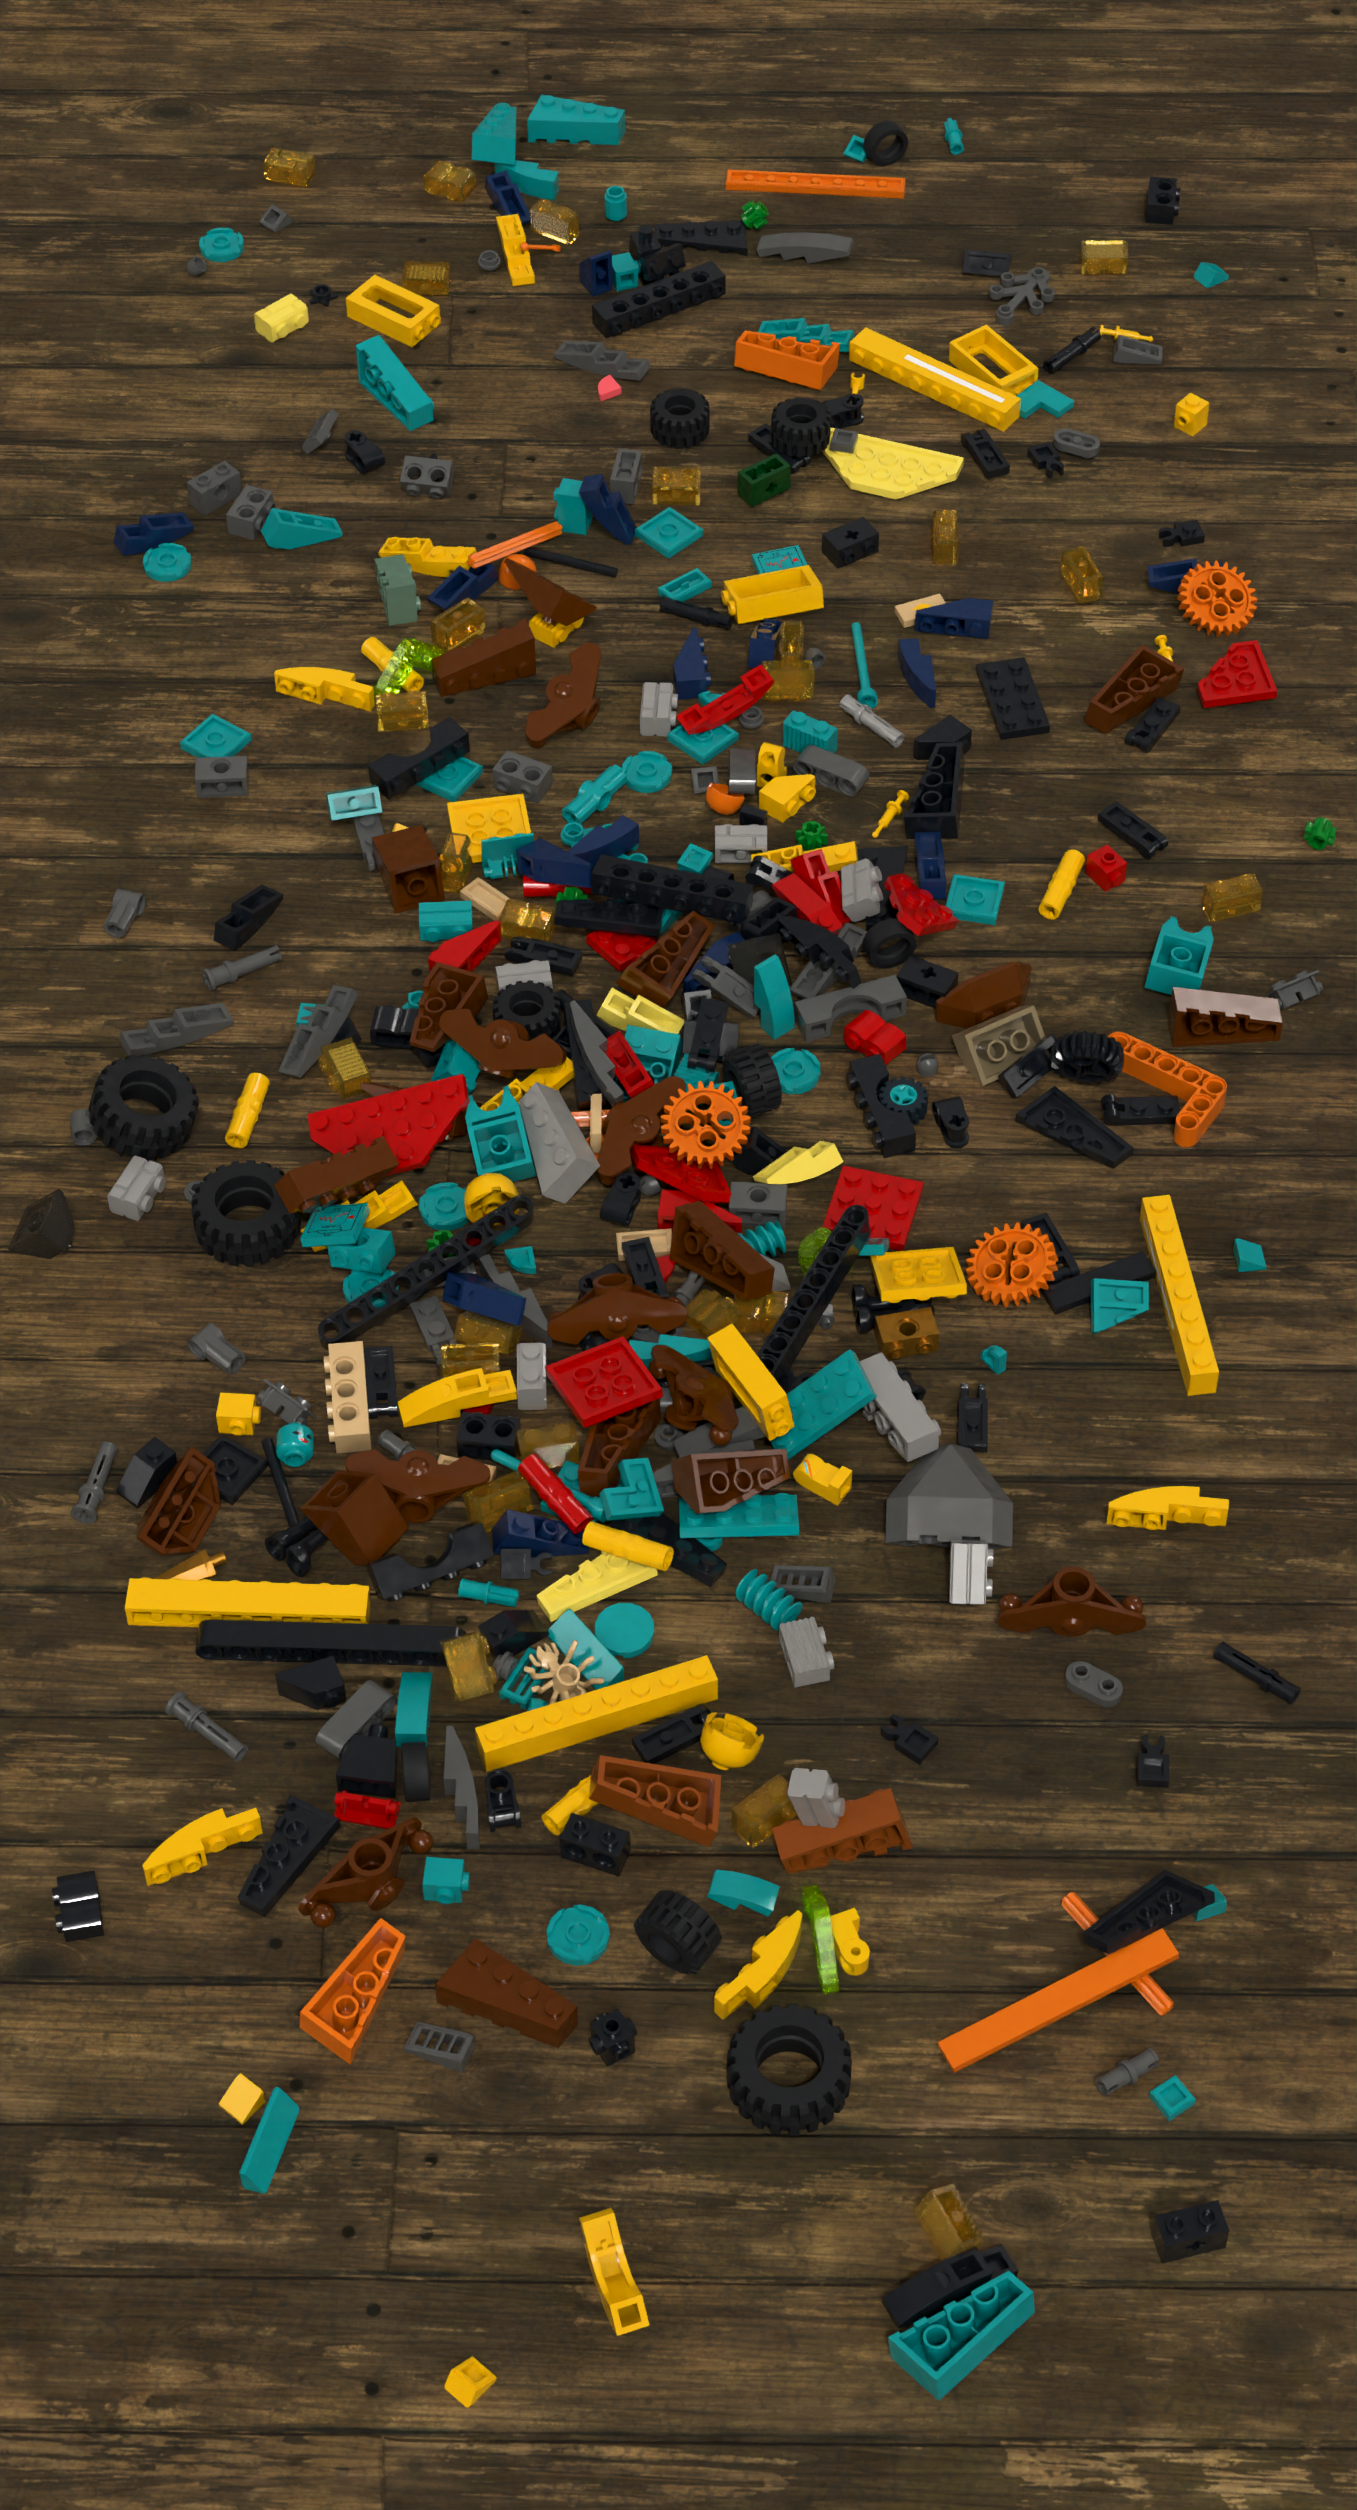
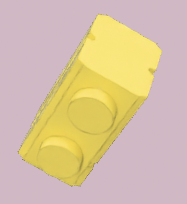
M293 294L283 297L254 314L256 331L263 337L265 336L271 343L286 337L289 333L304 327L309 322L307 305L298 300Z

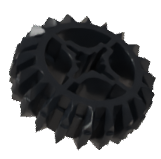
M1084 1030V1032L1074 1031L1073 1034L1065 1033L1064 1036L1057 1037V1041L1053 1042V1047L1051 1048L1050 1061L1054 1072L1060 1074L1061 1078H1068L1070 1082L1077 1081L1079 1084H1101L1102 1081L1110 1082L1111 1079L1118 1077L1124 1066L1125 1054L1121 1043L1115 1041L1114 1037H1107L1105 1033L1097 1034L1096 1031L1091 1033Z

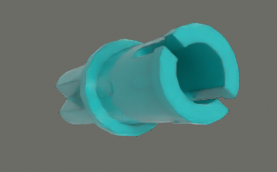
M948 118L947 122H944L945 140L949 143L950 152L953 155H959L964 150L961 140L962 132L958 129L957 121Z
M462 1578L458 1596L484 1601L485 1605L491 1602L515 1607L519 1600V1591L513 1588L493 1585L492 1581L482 1583Z

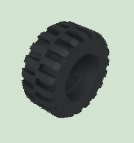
M143 1054L141 1057L129 1055L125 1057V1060L119 1058L113 1061L111 1065H107L97 1078L88 1109L90 1112V1124L94 1126L93 1130L98 1138L102 1137V1142L109 1148L111 1146L115 1148V1152L120 1155L125 1153L130 1155V1158L138 1156L146 1160H154L156 1156L159 1159L170 1155V1152L173 1154L180 1150L182 1145L186 1144L189 1139L199 1106V1098L196 1095L197 1091L194 1084L189 1083L190 1078L184 1072L180 1073L176 1065L165 1063V1059L159 1057L153 1059L150 1058V1055ZM129 1099L145 1100L157 1106L164 1114L155 1116L144 1115L132 1110L124 1101Z
M247 1160L246 1163L234 1161L226 1167L221 1165L216 1168L215 1173L210 1172L203 1178L204 1183L200 1182L197 1185L195 1194L192 1196L191 1210L199 1245L203 1246V1250L208 1255H214V1259L222 1263L228 1261L231 1266L238 1267L239 1264H245L246 1267H253L254 1263L261 1262V1265L269 1263L270 1258L274 1257L277 1259L284 1254V1249L288 1250L294 1244V1239L298 1237L300 1232V1211L289 1214L274 1187L284 1176V1172L277 1167L272 1169L269 1163L261 1162V1164H257L255 1160ZM243 1206H258L268 1210L262 1216L248 1221H236L225 1217L230 1211Z
M790 2003L789 2008H780V2004L770 2006V2011L765 2013L761 2009L752 2014V2021L744 2020L739 2026V2033L733 2034L730 2041V2049L727 2053L728 2089H730V2098L733 2104L739 2106V2113L747 2120L752 2117L755 2127L761 2130L765 2126L769 2127L770 2133L780 2135L781 2131H790V2136L800 2135V2130L804 2129L811 2133L818 2130L819 2123L822 2122L823 2125L830 2123L834 2119V2112L840 2113L843 2109L845 2098L849 2096L851 2087V2049L849 2042L844 2040L845 2034L840 2026L836 2025L833 2027V2019L826 2014H823L821 2017L818 2016L817 2009L809 2006L806 2007V2010L799 2009L798 2004ZM797 2052L813 2060L819 2067L820 2072L812 2081L805 2085L782 2087L768 2081L758 2068L767 2058L774 2054Z

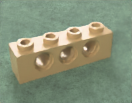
M363 1341L328 1344L329 1356H324L325 1373H330L331 1378L325 1379L326 1396H332V1401L327 1402L328 1419H333L334 1425H328L329 1442H335L337 1454L371 1450Z

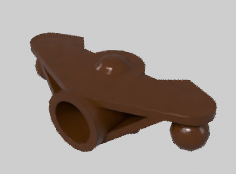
M585 643L571 652L569 659L572 670L569 675H558L548 682L546 687L547 707L530 712L527 719L526 737L532 747H543L547 738L553 734L575 728L586 730L594 720L601 700L595 696L601 660V649L597 644Z
M471 1009L445 1011L439 1020L442 1031L479 1061L477 1068L503 1077L514 1079L516 1071L560 1066L567 1058L565 1049L546 1033L530 1040L527 1029L518 1022L498 1019L485 1027L477 1024Z
M670 1076L628 1101L616 1103L609 1111L602 1126V1133L605 1137L597 1159L600 1164L597 1172L603 1184L613 1185L619 1174L632 1167L631 1149L634 1145L662 1146V1140L658 1134L661 1125V1115L666 1114L664 1113V1105L672 1106L670 1104V1096L679 1098V1088L686 1093V1084L682 1078Z
M609 1273L596 1277L592 1283L593 1288L565 1312H553L548 1318L547 1330L552 1339L577 1345L588 1332L598 1330L605 1338L611 1341L622 1336L628 1339L634 1334L637 1326L647 1324L659 1333L664 1334L681 1326L686 1321L687 1310L683 1302L677 1297L671 1296L665 1299L633 1284L632 1277L628 1274Z
M655 1345L651 1351L652 1360L649 1363L648 1370L655 1379L667 1377L673 1404L669 1405L665 1410L667 1421L680 1429L695 1431L700 1420H708L714 1424L709 1431L711 1442L717 1446L728 1444L732 1439L731 1430L737 1428L739 1419L732 1403V1392L727 1381L722 1377L712 1374L673 1348L666 1345Z
M371 1449L351 1454L345 1462L347 1471L375 1473L404 1521L410 1523L429 1521L437 1509L464 1491H467L472 1496L483 1495L488 1488V1481L490 1479V1469L481 1462L463 1456L449 1465L438 1464L433 1455L421 1450L410 1451L404 1454L399 1461L388 1460L377 1449Z
M1075 1566L1065 1567L1058 1571L1054 1579L1024 1605L1021 1598L1013 1593L1005 1594L999 1601L1001 1613L998 1615V1625L1002 1628L1021 1633H1027L1039 1627H1051L1057 1634L1072 1637L1086 1634L1092 1628H1103L1114 1635L1136 1632L1146 1626V1618L1142 1614L1144 1607L1141 1599L1130 1595L1122 1599L1119 1604L1095 1582L1094 1577L1087 1570Z
M414 1817L377 1835L356 1842L338 1864L304 1897L299 1905V1912L303 1916L310 1915L315 1926L326 1928L331 1926L336 1916L335 1910L329 1903L368 1901L367 1904L371 1910L378 1911L385 1908L396 1899L404 1886V1880L396 1878L403 1848L409 1843L414 1853L425 1854L431 1850L434 1843L431 1834L426 1830H420L422 1823L418 1818Z

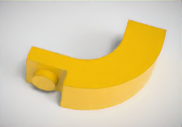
M612 2208L579 2218L591 2272L604 2310L616 2335L619 2336L649 2326L643 2297L630 2272Z

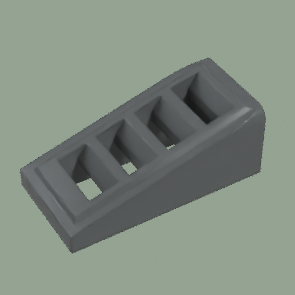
M1118 335L1113 347L1112 361L1117 363L1161 365L1163 347Z
M774 1565L770 1581L774 1580L777 1583L776 1590L781 1587L786 1590L785 1596L791 1594L794 1598L821 1603H831L836 1583L832 1568L821 1566ZM783 1575L788 1576L786 1585H782ZM795 1578H799L798 1585H794ZM808 1580H811L810 1585H807Z
M417 2021L403 2050L404 2052L463 2073L476 2048L475 2036L465 2032ZM423 2033L426 2037L422 2045H416L420 2034ZM432 2038H436L437 2041L434 2047L429 2048L428 2046ZM447 2042L448 2045L445 2051L440 2050L443 2043ZM454 2046L459 2047L456 2054L452 2053Z

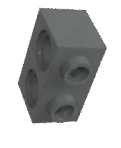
M618 448L610 478V492H620L625 504H635L642 476V451Z
M405 455L400 479L403 492L412 496L423 494L436 499L450 498L455 475L453 462ZM415 475H420L418 479H411ZM438 478H444L441 482H434Z
M246 485L226 514L228 533L255 540L262 530L271 509H276L273 491Z
M506 750L492 769L493 788L512 795L524 794L525 800L538 804L553 785L551 765Z

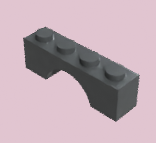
M896 975L862 983L854 989L848 987L795 1002V1022L805 1042H810L831 1036V1029L835 1021L846 1014L862 1013L864 1010H870L879 1015L884 1021L906 1015L907 996Z

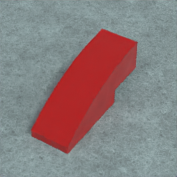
M822 848L791 859L795 874L831 907L841 924L851 922L852 920L842 909V889L837 871L830 872Z

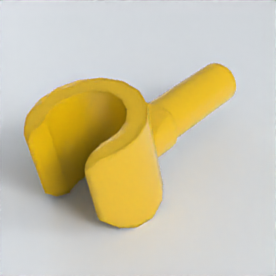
M852 373L850 388L852 389V394H858V391L864 388L865 375L862 374V377L856 378L854 377L855 373Z

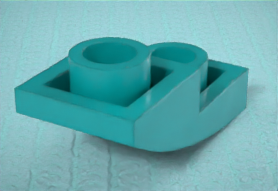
M715 1870L707 1897L733 1910L741 1904L769 1917L774 1910L780 1886L739 1872Z

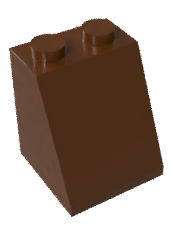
M422 825L372 837L374 858L395 914L419 908V903L445 901L440 858Z
M337 1470L301 1507L302 1512L354 1565L366 1566L367 1563L382 1558V1555L391 1546L395 1545L401 1539V1535L409 1528L375 1473Z

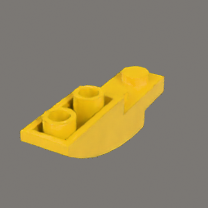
M388 537L378 553L380 557L403 554L407 564L410 563L412 571L425 575L448 577L458 566L469 570L471 566L467 563L469 561L468 556L477 551L475 547L433 546L430 538Z
M318 667L286 668L274 672L276 692L320 705L326 698L370 712L375 706L373 687L356 682L354 673Z
M855 841L822 848L830 872L841 871V867L849 864L855 865V862L858 861ZM801 844L752 854L751 862L755 856H763L795 873L790 860L818 849L803 851Z
M567 1057L560 1066L539 1068L522 1082L516 1078L509 1084L512 1096L519 1104V1100L535 1082L559 1091L563 1085L574 1077L572 1061ZM503 1089L482 1105L480 1109L484 1111L497 1109L503 1100Z
M482 1368L455 1374L426 1385L398 1401L397 1405L403 1427L405 1428L461 1417L460 1410L517 1399V1390L510 1370L484 1375Z
M1169 1486L1137 1491L1109 1502L1107 1524L1118 1527H1140L1148 1530H1166L1167 1521L1198 1523L1208 1526H1226L1229 1499L1199 1497L1200 1487Z
M221 1808L202 1816L175 1832L142 1865L147 1886L155 1883H165L172 1877L183 1873H193L207 1865V1853L222 1851L227 1846L241 1841L247 1842L263 1834L257 1809L253 1808L226 1818Z
M799 1910L790 1917H783L777 1923L775 1930L769 1935H763L758 1938L752 1947V1963L746 1964L740 1970L738 1977L731 1983H724L718 1988L714 1996V2012L722 2020L727 2018L745 2001L749 2002L756 2009L778 1986L788 1971L800 1942L802 1913Z

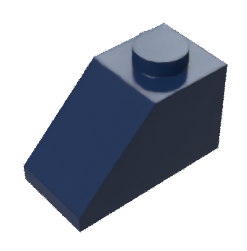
M610 250L591 256L579 263L580 283L592 297L613 290L612 252Z

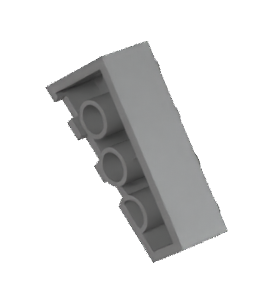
M535 1082L519 1100L542 1196L566 1204L600 1167V1164L560 1092Z
M882 1352L860 1361L877 1396L863 1407V1416L868 1421L875 1420L877 1430L881 1435L888 1433L890 1444L907 1462L939 1449L941 1430L937 1421L931 1420L927 1415L923 1402L916 1400L913 1396L910 1385L906 1380L902 1381L899 1377L892 1361L888 1362Z

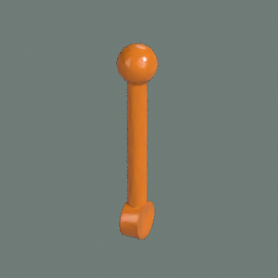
M522 242L520 248L522 251L537 249L560 252L561 246L555 244L552 246L529 245L527 242Z

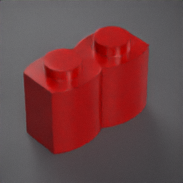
M864 1010L844 1027V1041L850 1049L864 1053L866 1057L881 1054L885 1065L906 1049V1035L895 1025L886 1023L879 1015L870 1010Z

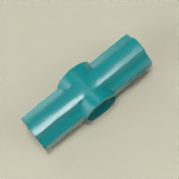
M615 764L609 766L594 781L586 780L581 785L578 796L562 809V817L565 818L567 824L571 822L582 824L596 810L601 812L607 808L612 795L627 782V775L623 772L622 768Z

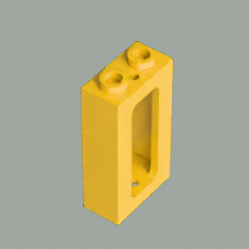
M375 274L346 298L347 317L410 347L423 340L426 335L441 324L439 304ZM382 299L415 316L413 318L404 317L376 302Z
M988 325L965 334L949 344V361L960 371L1012 395L1017 396L1038 380L1039 368ZM980 353L986 355L1005 371L1008 376L998 379L973 356Z
M809 565L724 581V590L721 591L723 605H727L729 614L734 616L738 624L824 608L822 584Z
M730 1324L709 1336L707 1339L716 1371L727 1381L731 1391L768 1440L771 1441L778 1436H783L791 1428L795 1427L787 1394L735 1326Z

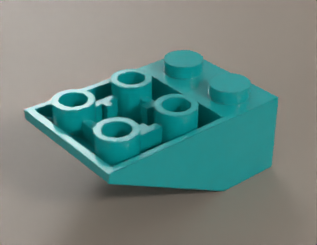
M627 1025L625 1039L654 1084L674 1076L683 1050L681 1035ZM616 1076L615 1083L623 1091V1102H626L631 1098Z

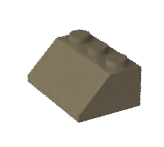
M1034 1005L1019 1006L952 1035L961 1062L977 1082L984 1086L998 1080L1000 1073L1039 1043V1040L1045 1034ZM1046 1050L1045 1052L1049 1057L1050 1053L1048 1052V1050Z

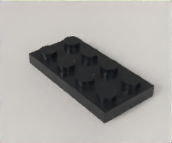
M1025 657L976 664V674L1000 740L1050 733V724Z

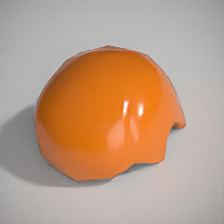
M512 554L502 560L498 579L505 587L518 590L520 586L505 564V559L509 558L535 572L537 570L534 561L528 556Z
M712 782L709 784L705 795L709 807L715 812L725 815L737 812L745 799L744 794H728V785L713 784Z

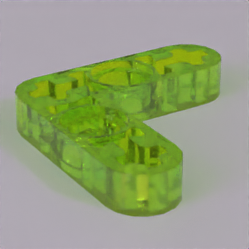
M406 638L401 641L373 689L374 701L382 707H387L393 703L413 666L432 671L431 659L446 652L438 646L412 638Z
M817 1884L801 1887L803 1909L813 1928L821 1992L823 1995L839 1992V1981L829 1906Z

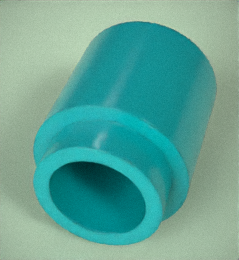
M620 186L609 187L604 195L605 216L612 221H620L627 216V194Z

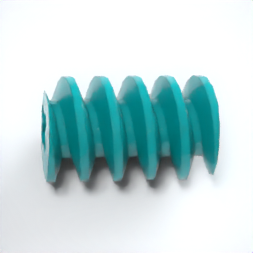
M776 1219L774 1224L770 1221L766 1222L764 1228L761 1225L755 1226L754 1232L751 1229H747L743 1235L737 1233L753 1249L766 1256L765 1252L768 1251L772 1257H776L777 1247L783 1254L786 1253V1238L780 1223Z
M754 1569L740 1581L735 1593L736 1599L744 1602L748 1609H753V1612L757 1616H761L762 1620L770 1624L775 1631H779L781 1623L796 1620L803 1609V1604L800 1601L793 1604L794 1597L791 1594L784 1597L786 1590L783 1587L776 1590L777 1583L774 1580L767 1583L768 1575L764 1573L757 1577L758 1570Z

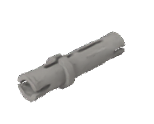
M850 694L845 695L841 699L839 707L852 715L855 722L867 726L895 748L903 743L905 734L876 715L871 707L858 702Z

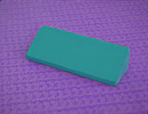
M571 1609L565 1611L548 1629L550 1635L547 1637L552 1643H555L556 1647L565 1657L574 1640L578 1641V1645L570 1660V1663L576 1667H579L588 1657L594 1656V1661L580 1674L586 1681L591 1678L604 1679L603 1684L591 1685L595 1690L620 1683L624 1680L623 1666Z
M275 2087L272 2091L239 2172L243 2188L265 2194L269 2188L300 2111L299 2106L279 2087Z

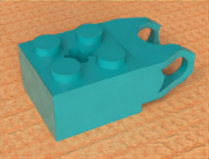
M1171 916L1162 925L1144 988L1172 995L1173 987L1200 990L1214 941L1211 931L1212 926L1206 925L1197 933H1188L1178 926L1177 917Z
M509 1085L503 1087L502 1103L493 1111L481 1110L474 1101L473 1095H469L465 1119L478 1176L485 1173H498L507 1176L512 1182L537 1176L522 1112L518 1102L512 1096Z

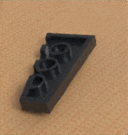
M743 220L654 224L655 236L662 247L679 243L682 244L683 249L687 246H693L699 251L714 248L719 249V253L729 254V250L740 251V255L748 256L746 230Z
M908 846L857 849L858 861L865 858L869 859L874 866L880 869L882 874V881H879V887L883 893V900L880 901V913L870 917L866 916V931H869L872 926L881 921L895 919L897 909L893 908L889 899L891 891L885 889L884 883L888 876L904 874Z
M609 898L602 903H595L593 899L558 900L554 915V925L659 937L665 909L635 902H618V899Z
M1056 1086L1049 1089L1016 1114V1122L1114 1169L1133 1155V1147Z
M664 1513L653 1517L613 1520L611 1523V1528L623 1530L672 1547L674 1555L671 1566L710 1587L725 1573L727 1567L725 1561L697 1539L680 1538V1526Z
M291 1794L286 1801L287 1808L283 1816L279 1815L274 1825L275 1831L270 1841H266L261 1850L263 1855L259 1863L253 1866L238 1896L240 1905L263 1917L269 1913L341 1826L339 1818Z

